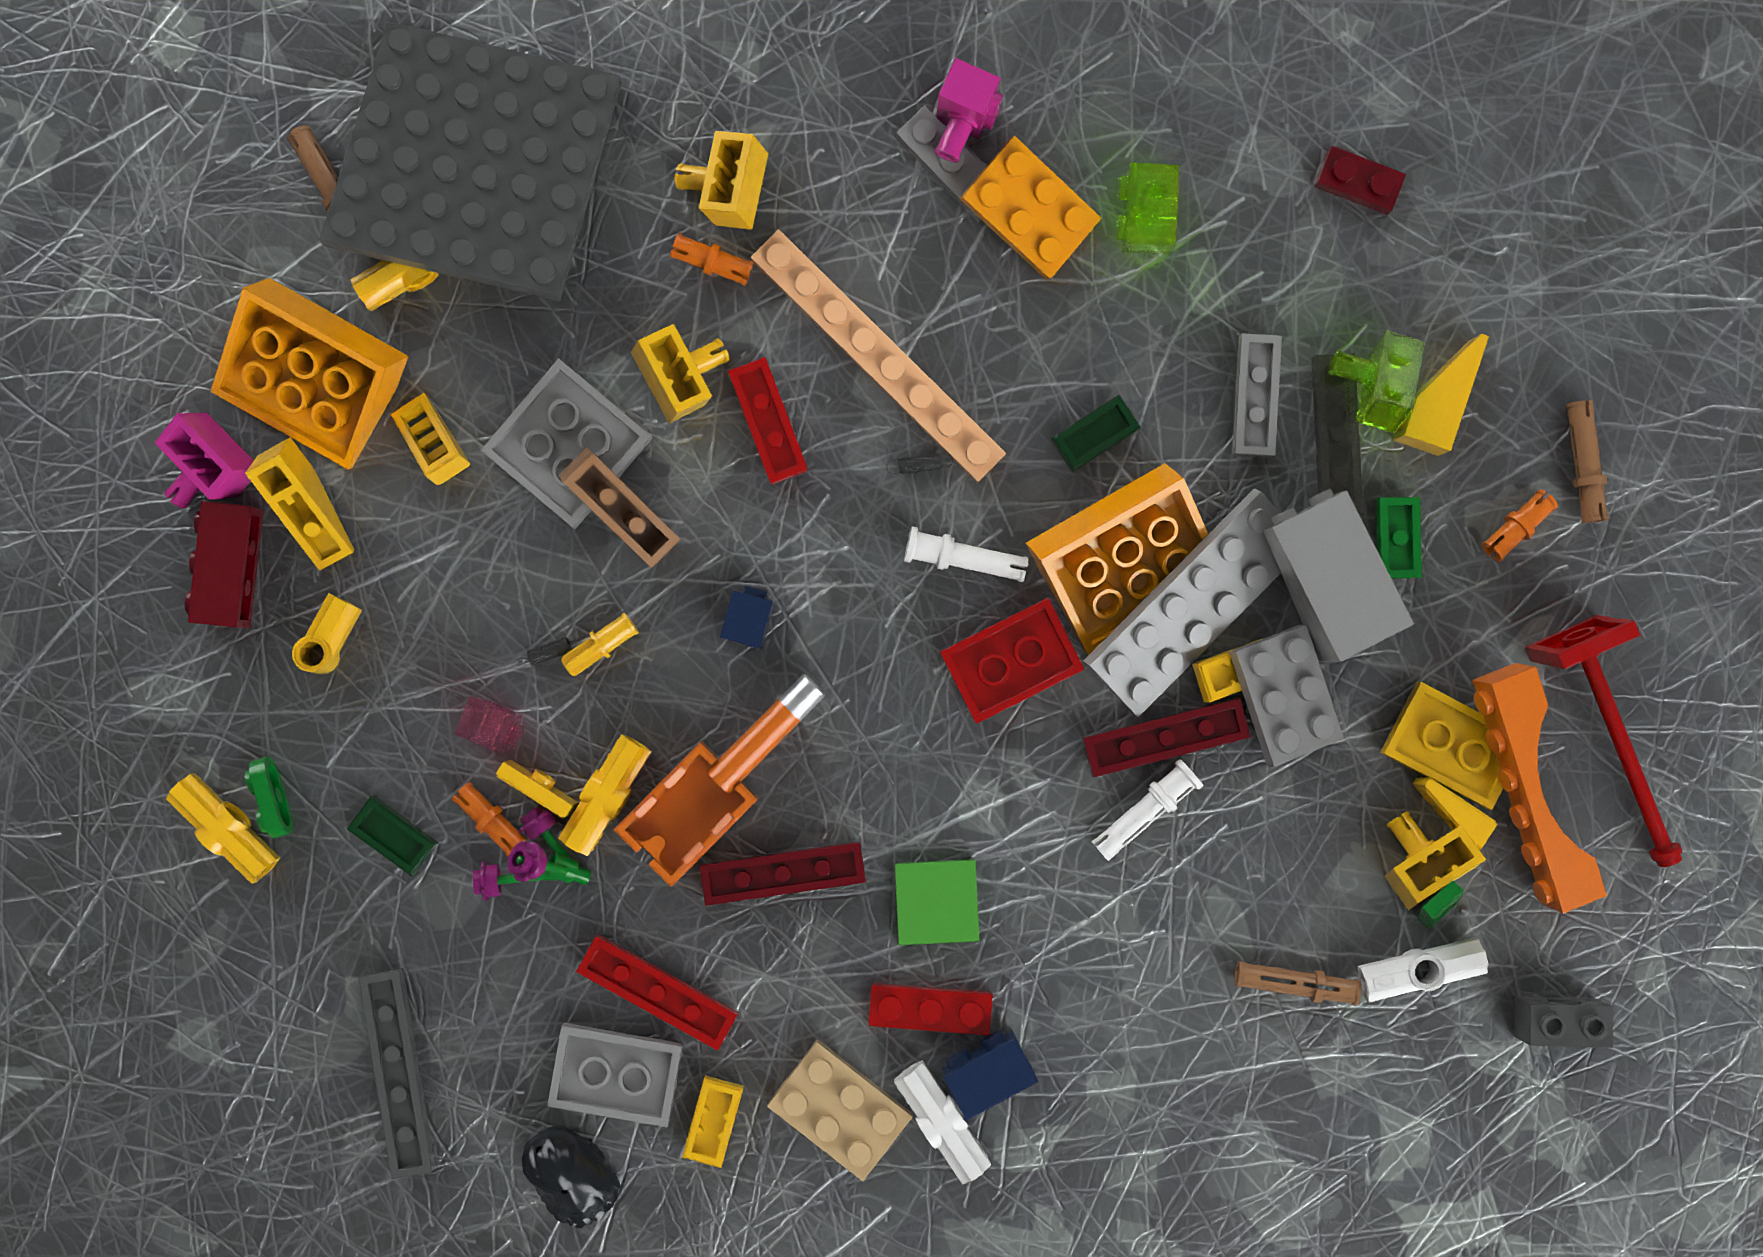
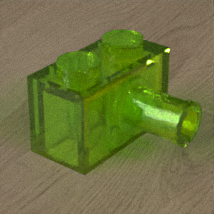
M1131 162L1126 174L1120 175L1118 200H1124V215H1118L1116 240H1122L1123 253L1170 255L1176 246L1180 165Z
M1386 330L1369 354L1368 359L1342 352L1339 349L1336 350L1330 363L1332 368L1329 369V375H1336L1362 383L1356 422L1392 433L1396 432L1413 410L1425 347L1424 341Z

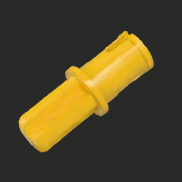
M624 612L620 617L595 633L593 630L589 632L591 637L563 655L561 661L572 676H577L604 656L607 659L610 658L611 651L632 636L637 635L639 631Z

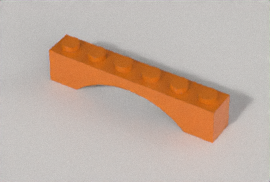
M1514 663L1473 679L1476 691L1474 693V702L1478 711L1484 716L1488 729L1486 731V741L1490 749L1495 753L1500 767L1497 772L1498 779L1502 787L1507 791L1512 806L1509 809L1510 817L1521 834L1523 841L1521 852L1525 861L1531 867L1535 879L1533 890L1537 899L1543 905L1564 914L1607 896L1596 858L1580 849L1564 834L1551 815L1542 793L1538 774V743L1548 703L1537 667Z

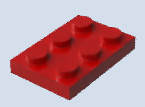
M1049 598L940 651L975 724L1085 670Z

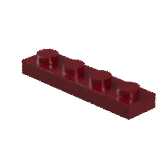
M1236 698L1083 737L1082 740L1092 777H1098L1251 737L1241 699Z
M860 841L699 865L705 906L866 883Z

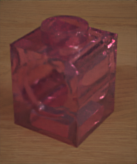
M470 696L454 734L496 753H504L508 751L509 747L515 748L524 729V726L519 724L523 715L480 696Z

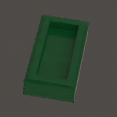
M1117 395L1052 437L1051 441L1073 473L1138 431L1141 427L1121 396Z
M376 796L369 797L347 827L348 831L410 876H414L439 843Z

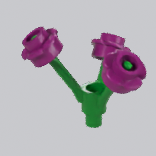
M541 805L520 819L525 826L519 829V833L524 831L530 841L541 834L553 851L549 862L547 861L545 851L537 843L521 841L513 847L508 857L507 866L511 874L501 875L499 864L487 865L486 861L481 862V870H473L475 895L482 894L484 901H488L490 897L501 896L502 884L560 880L568 884L574 881L586 885L591 877V870L579 866L577 860L569 858V854L551 834L549 828L557 823V820L549 809L544 811Z

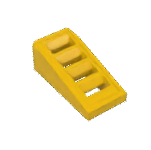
M425 393L420 394L391 413L393 420L424 475L433 483L441 485L470 466V462ZM426 412L427 417L412 427L409 426L408 423ZM434 426L435 430L418 440L417 436ZM440 441L443 442L442 445L427 454L426 450Z
M1416 777L1412 784L1450 829L1454 830L1462 825L1478 849H1482L1496 828V821L1432 778Z

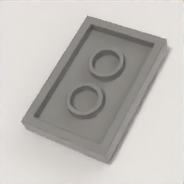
M1297 625L1229 652L1267 766L1276 767L1344 739L1307 625Z
M563 1023L547 1107L668 1128L683 1043Z

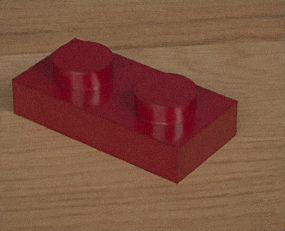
M1331 146L1327 151L1314 187L1389 215L1393 211L1406 174Z

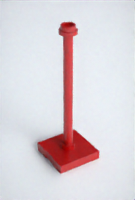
M1596 615L1526 646L1525 649L1531 662L1561 669L1569 668L1581 662L1655 848L1649 852L1650 857L1653 861H1656L1658 867H1669L1681 862V845L1670 841L1597 658L1600 653L1641 636L1635 620Z

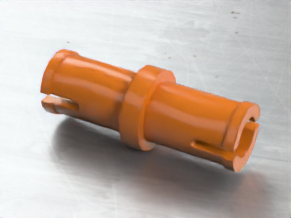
M681 233L677 234L672 246L675 248L670 253V258L703 269V274L711 276L714 273L740 283L742 286L747 285L751 275L750 270L754 266L753 261H748L722 251L721 246L713 243L712 246L683 236Z
M1542 489L1537 490L1535 495L1517 512L1511 511L1504 518L1505 523L1481 544L1483 551L1489 557L1495 552L1496 555L1493 557V560L1496 562L1504 560L1505 556L1522 540H1529L1535 534V528L1552 511L1558 508L1557 501L1551 494L1544 500L1543 497L1547 492Z
M472 782L465 784L458 791L460 795L455 794L452 801L476 823L475 829L480 834L485 832L505 852L507 857H509L510 852L517 843L527 841V837L519 833L503 816L504 810L499 805L494 807L474 787Z

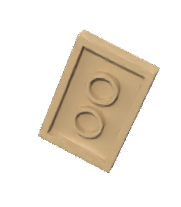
M818 1039L767 1104L769 1109L861 1181L866 1179L913 1117L912 1112Z

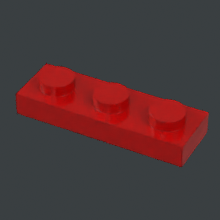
M766 357L729 370V376L770 484L773 485L808 472Z
M872 983L869 1026L990 1035L993 994L992 992Z

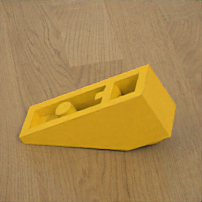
M1480 334L1468 341L1405 403V406L1401 405L1398 408L1392 427L1397 429L1393 441L1437 456L1451 451L1489 336Z
M289 437L257 455L245 474L320 571L353 553L354 548L315 469L292 438Z

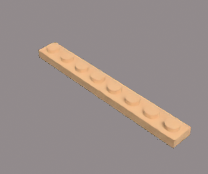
M779 229L750 257L751 261L947 454L951 455L953 460L977 484L1006 455V452Z

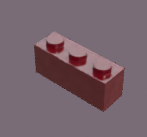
M201 501L200 510L196 512L194 518V531L197 534L196 550L191 553L189 560V569L193 577L191 590L188 591L185 598V612L188 614L187 623L251 628L263 509L246 505Z

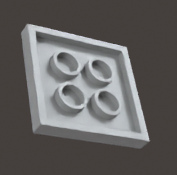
M558 358L484 445L481 451L567 524L576 529L590 513L591 509L562 482L558 475L585 448H589L619 478L653 437Z

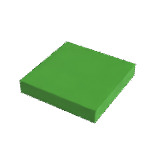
M975 859L895 863L899 945L980 941Z

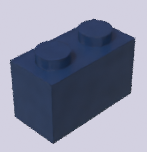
M1003 1030L997 1031L983 1039V1046L975 1051L968 1053L967 1050H962L946 1060L947 1066L942 1068L943 1078L966 1121L1039 1082L1013 1030L1004 1034Z

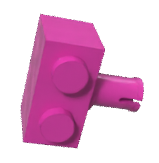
M955 58L938 95L936 115L939 121L947 127L939 145L935 149V153L939 157L953 163H958L960 154L969 136L979 140L984 128L992 130L1001 109L999 106L1004 96L998 93L1000 77Z
M177 413L154 442L182 471L164 493L166 498H171L175 494L170 502L180 508H187L199 490L209 500L239 497L251 482L245 473L254 460L208 413Z

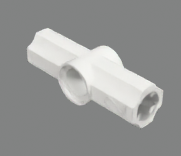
M1474 937L1425 950L1419 948L1410 949L1401 956L1357 966V977L1361 981V990L1365 1000L1372 1002L1417 990L1434 991L1446 983L1487 974L1489 964L1480 940ZM1427 960L1429 963L1428 974L1421 979H1417L1415 976L1416 966L1420 962Z
M921 1060L912 1064L894 1079L897 1089L916 1114V1121L926 1139L934 1149L938 1148L962 1185L970 1181L972 1182L981 1176L991 1166V1161L969 1130V1123L966 1121L955 1100L950 1095L946 1096L924 1061Z

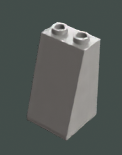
M1331 488L1309 498L1310 507L1298 513L1292 507L1273 516L1271 519L1274 525L1263 531L1302 624L1307 625L1318 660L1341 662L1414 625V622L1347 490L1333 494Z

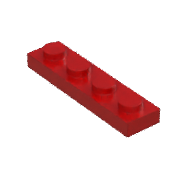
M599 934L595 936L576 970L582 976L717 1051L739 1013Z

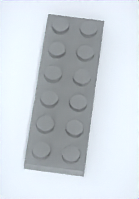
M1253 489L1084 660V663L1127 709L1138 718L1280 575V569L1263 531L1274 525L1271 518L1279 514V512L1262 491Z

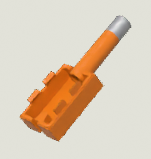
M803 674L720 758L703 741L700 742L613 830L636 853L644 847L654 857L648 865L672 887L759 799L743 780L825 697V693L806 674Z

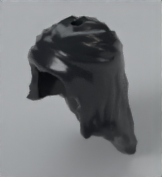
M551 1126L540 1131L526 1142L522 1154L523 1173L529 1182L536 1187L541 1201L545 1203L547 1210L550 1214L554 1215L556 1220L564 1224L568 1223L572 1228H582L585 1225H591L593 1221L599 1222L603 1215L613 1208L621 1185L617 1175L612 1173L610 1167L604 1163L605 1157L602 1151L598 1149V1146L592 1143V1139H585L566 1127Z

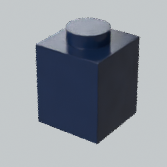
M749 586L744 587L743 593L733 590L720 637L762 649L775 604L773 601L766 600L768 592Z

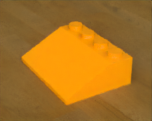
M267 278L242 289L210 392L349 470L353 468L393 397L409 356L277 281Z
M1164 463L1026 542V545L1082 647L1090 655L1208 535V532L1184 478Z

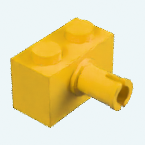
M715 131L708 166L678 164L676 171L683 172V175L675 174V185L679 190L702 191L699 209L715 226L752 230L768 152L753 134Z
M674 324L638 340L631 351L637 366L669 424L706 405L712 394L701 374L730 360L727 349L720 352V348L724 344L719 338L689 353Z
M1409 811L1402 813L1400 817H1396L1386 825L1396 836L1408 855L1406 856L1407 860L1394 867L1384 877L1408 911L1442 890L1452 880L1456 881L1486 860L1462 825L1435 842L1433 839L1428 841L1410 816Z

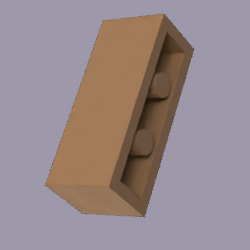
M585 448L558 475L562 482L651 568L680 540L589 448Z

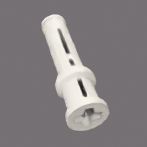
M911 526L904 562L910 563L914 559L936 564L937 569L940 570L948 569L949 565L1018 580V582L1024 581L1026 571L1011 568L1010 565L1025 568L1028 566V557L954 542L955 538L949 534H944L943 537L921 533L918 531V527Z
M1181 759L1175 762L1176 767L1158 783L1153 781L1149 785L1150 787L1147 789L1149 793L1142 800L1131 807L1106 831L1091 841L1108 861L1164 812L1170 813L1178 809L1177 803L1193 789L1200 790L1204 786Z

